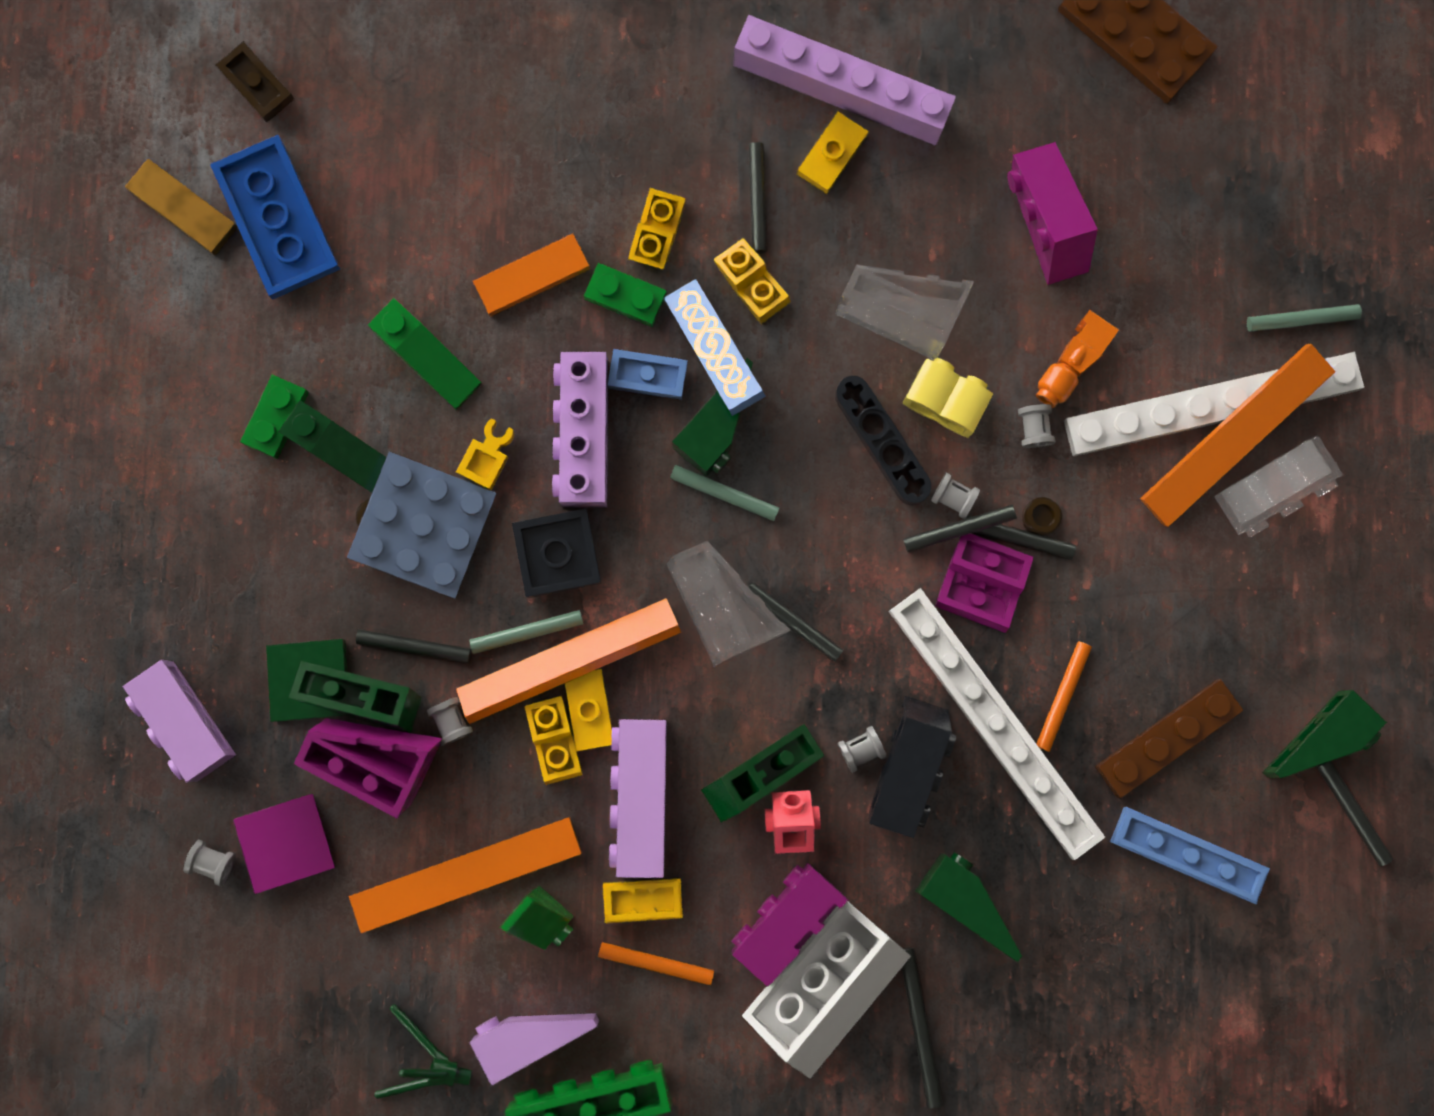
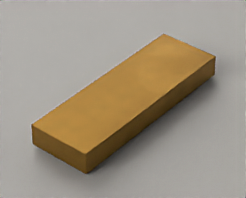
M150 159L145 161L125 186L128 191L214 256L238 228L235 223Z

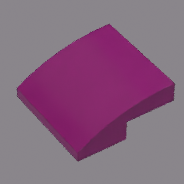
M971 533L960 536L934 607L1006 633L1010 628L1019 595L1024 590L1034 557Z
M313 794L233 819L254 894L335 868Z

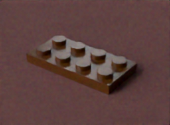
M1064 0L1058 8L1062 15L1166 104L1169 103L1218 48L1216 44L1164 0Z

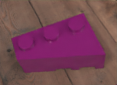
M1056 142L1014 154L1011 171L1007 173L1008 184L1012 193L1017 195L1047 285L1088 273L1090 271L1098 228Z
M325 718L308 731L294 765L398 818L413 803L443 738Z
M809 863L803 868L797 864L783 880L787 887L777 898L771 894L757 910L761 915L752 927L745 924L731 941L736 945L732 949V955L767 987L795 959L808 939L813 934L817 935L825 926L823 922L837 906L841 909L849 901Z

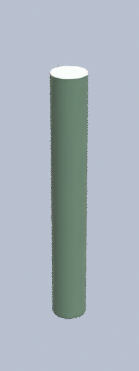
M1356 304L1252 316L1247 318V329L1249 332L1356 320L1361 318L1362 311L1360 305Z
M675 465L670 476L672 480L771 521L775 520L779 511V507L678 465Z
M580 610L470 639L469 642L472 653L476 654L583 625L584 623Z

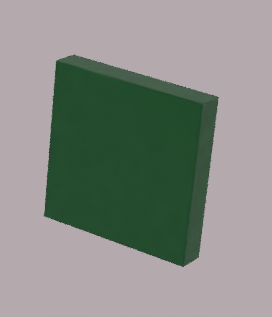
M345 639L266 645L271 722L344 716L292 700L289 696L301 661L347 672Z

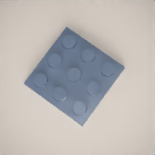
M389 451L347 558L456 599L495 499L496 492Z

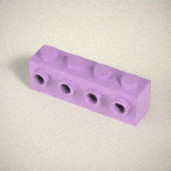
M561 352L560 363H554L553 369L554 386H560V400L553 401L554 423H560V437H553V460H559V475H553L552 478L553 497H559V503L562 507H607L606 352Z

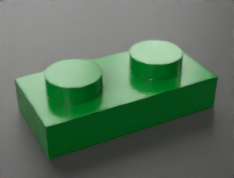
M598 263L584 294V299L653 327L665 300L664 297L667 295V290Z
M271 375L240 443L278 459L287 441V438L278 431L300 400L305 402L309 391L275 375Z

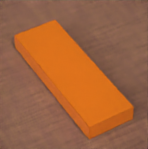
M570 234L474 280L473 283L491 317L590 270V267L574 234Z

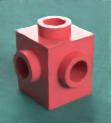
M810 790L772 792V808L765 809L766 832H773L775 854L814 852V830L821 828L819 806H812Z

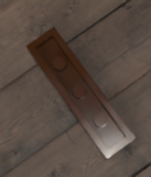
M1221 679L1215 680L1095 767L1115 796L1122 798L1244 710Z

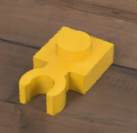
M492 418L485 425L484 434L486 439L484 442L481 443L473 439L456 470L458 475L488 490L493 489L508 460V456L501 453L500 450L513 441L515 434L514 430L509 427L503 437H494L493 431L496 428L497 422Z

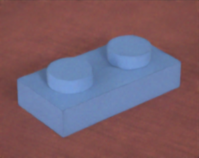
M613 349L607 386L608 389L682 400L688 361Z

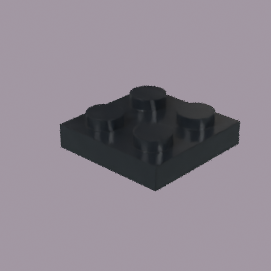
M587 508L512 523L526 598L602 584Z

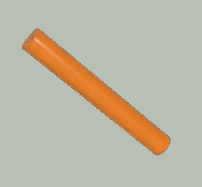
M1077 642L1036 744L1038 747L1046 752L1051 750L1092 649V646L1086 643Z
M605 942L601 943L598 954L599 958L710 986L713 980L714 970Z

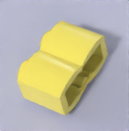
M935 358L934 361L926 359L902 404L929 419L935 420L945 428L969 438L974 433L993 393L987 389L988 385L983 380L974 376H968L967 378L959 376L954 372V366L947 361Z

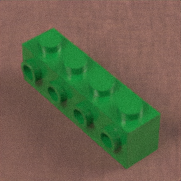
M644 1060L630 1065V1071L615 1075L614 1069L591 1075L592 1081L577 1084L576 1079H569L553 1085V1091L538 1094L537 1089H529L514 1095L515 1100L510 1101L505 1114L506 1116H656L671 1112L672 1101L663 1063L654 1065L653 1060Z

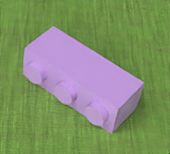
M161 659L122 686L128 694L126 702L129 708L137 716L140 717L142 715L150 727L147 729L149 738L158 748H164L171 759L168 761V765L178 779H184L186 782H198L236 755L174 661Z

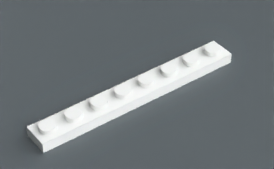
M1355 352L1326 358L1325 360L1336 372L1303 403L1351 393L1365 388ZM1278 370L1066 418L1064 425L1072 455L1074 457L1221 423Z
M918 589L888 612L1072 860H1076L1105 838L1104 834L922 589Z

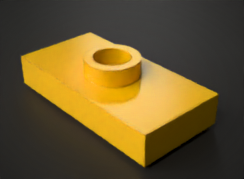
M837 112L798 168L797 175L828 194L866 139L869 131L840 112Z
M602 669L591 671L566 682L565 687L576 751L612 745V725Z
M681 878L603 883L605 923L683 918Z

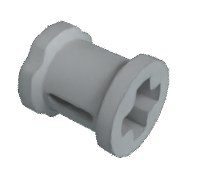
M1038 404L1018 409V416L1023 419L1025 439L1022 440V447L1037 448L1056 443L1055 437L1051 435L1049 413L1052 412L1051 405Z
M946 472L931 501L936 504L940 502L959 512L960 518L965 519L977 499L980 489L977 487L970 489L953 480L952 475Z
M458 697L446 700L427 710L428 715L434 718L443 738L441 746L455 742L474 732L472 727L467 726L458 707L460 703Z
M872 726L866 728V733L848 742L840 741L837 743L851 773L857 771L858 766L877 757L880 759L887 757L882 743Z
M197 840L187 855L183 871L189 875L193 872L212 878L215 885L223 886L233 869L236 854L233 852L223 854L206 847L204 841Z

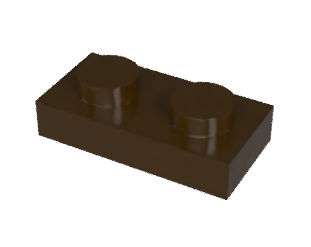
M244 41L215 64L219 71L266 123L295 100L286 87Z

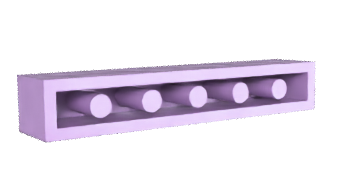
M748 15L734 48V66L933 145L938 143L956 98L954 95L751 15Z

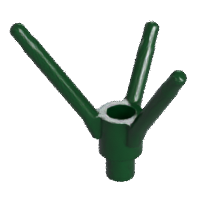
M391 1005L390 1011L433 1057L430 1069H401L399 1071L400 1077L423 1079L378 1090L374 1093L375 1098L380 1099L429 1086L446 1085L452 1087L453 1083L468 1086L472 1070L457 1067V1062L448 1061V1057L432 1044L397 1005Z

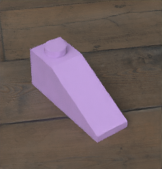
M596 1013L513 1016L500 1022L495 1016L475 1028L478 1034L469 1043L491 1085L594 1029L597 1027L599 1019Z

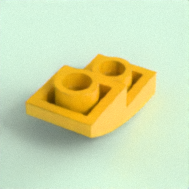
M653 188L649 189L641 221L637 225L628 256L629 260L664 270L682 217L686 198Z
M744 238L714 259L723 276L760 324L790 303L789 295L767 271L765 262Z
M562 696L526 705L525 711L544 783L548 785L583 775Z

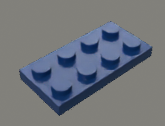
M275 135L210 164L264 287L272 300L341 270L279 135Z

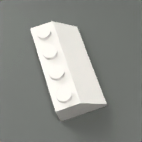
M847 902L841 909L837 906L823 922L825 926L817 935L813 934L808 939L795 959L768 987H765L742 1015L786 1063L809 1078L815 1074L911 957L850 902Z

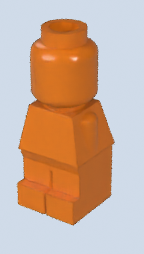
M1091 310L1087 312L1075 328L1079 333L1066 345L1058 362L1050 365L1038 382L1039 391L1036 397L1043 404L1051 405V408H1055L1058 403L1067 401L1078 385V377L1099 360L1102 353L1119 331V329Z

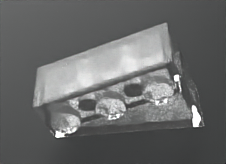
M856 265L843 291L835 314L934 360L939 357L974 281L963 279L962 282L940 280L939 276L927 274L925 278L904 275V271Z
M1317 435L1310 437L1299 446L1280 455L1272 462L1214 495V498L1237 534L1241 535L1246 532L1251 537L1270 526L1266 520L1280 512L1283 517H1286L1303 507L1301 499L1313 492H1315L1317 497H1320L1339 486L1335 479L1343 474Z
M708 541L672 556L667 563L668 569L714 667L776 640L791 631L783 621L780 622L765 606L766 603L740 579L741 576Z

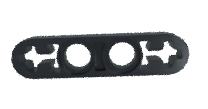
M858 376L844 378L839 382L835 392V399L839 408L897 497L907 505L922 503L931 492V481L868 383ZM846 386H850L853 390L859 388L861 393L858 399L864 407L870 402L872 407L864 409L858 417H855L853 412H856L859 407L853 399H848L847 401L844 399L847 391ZM870 415L879 417L883 423V430L876 435L866 433L862 427V421L865 417ZM895 446L902 451L903 462L900 465L890 466L885 463L883 451L887 447ZM908 464L913 468L907 473L911 481H920L923 485L919 490L921 495L919 497L914 493L908 495L904 489L908 486V482L903 475L898 480L893 475L902 472Z

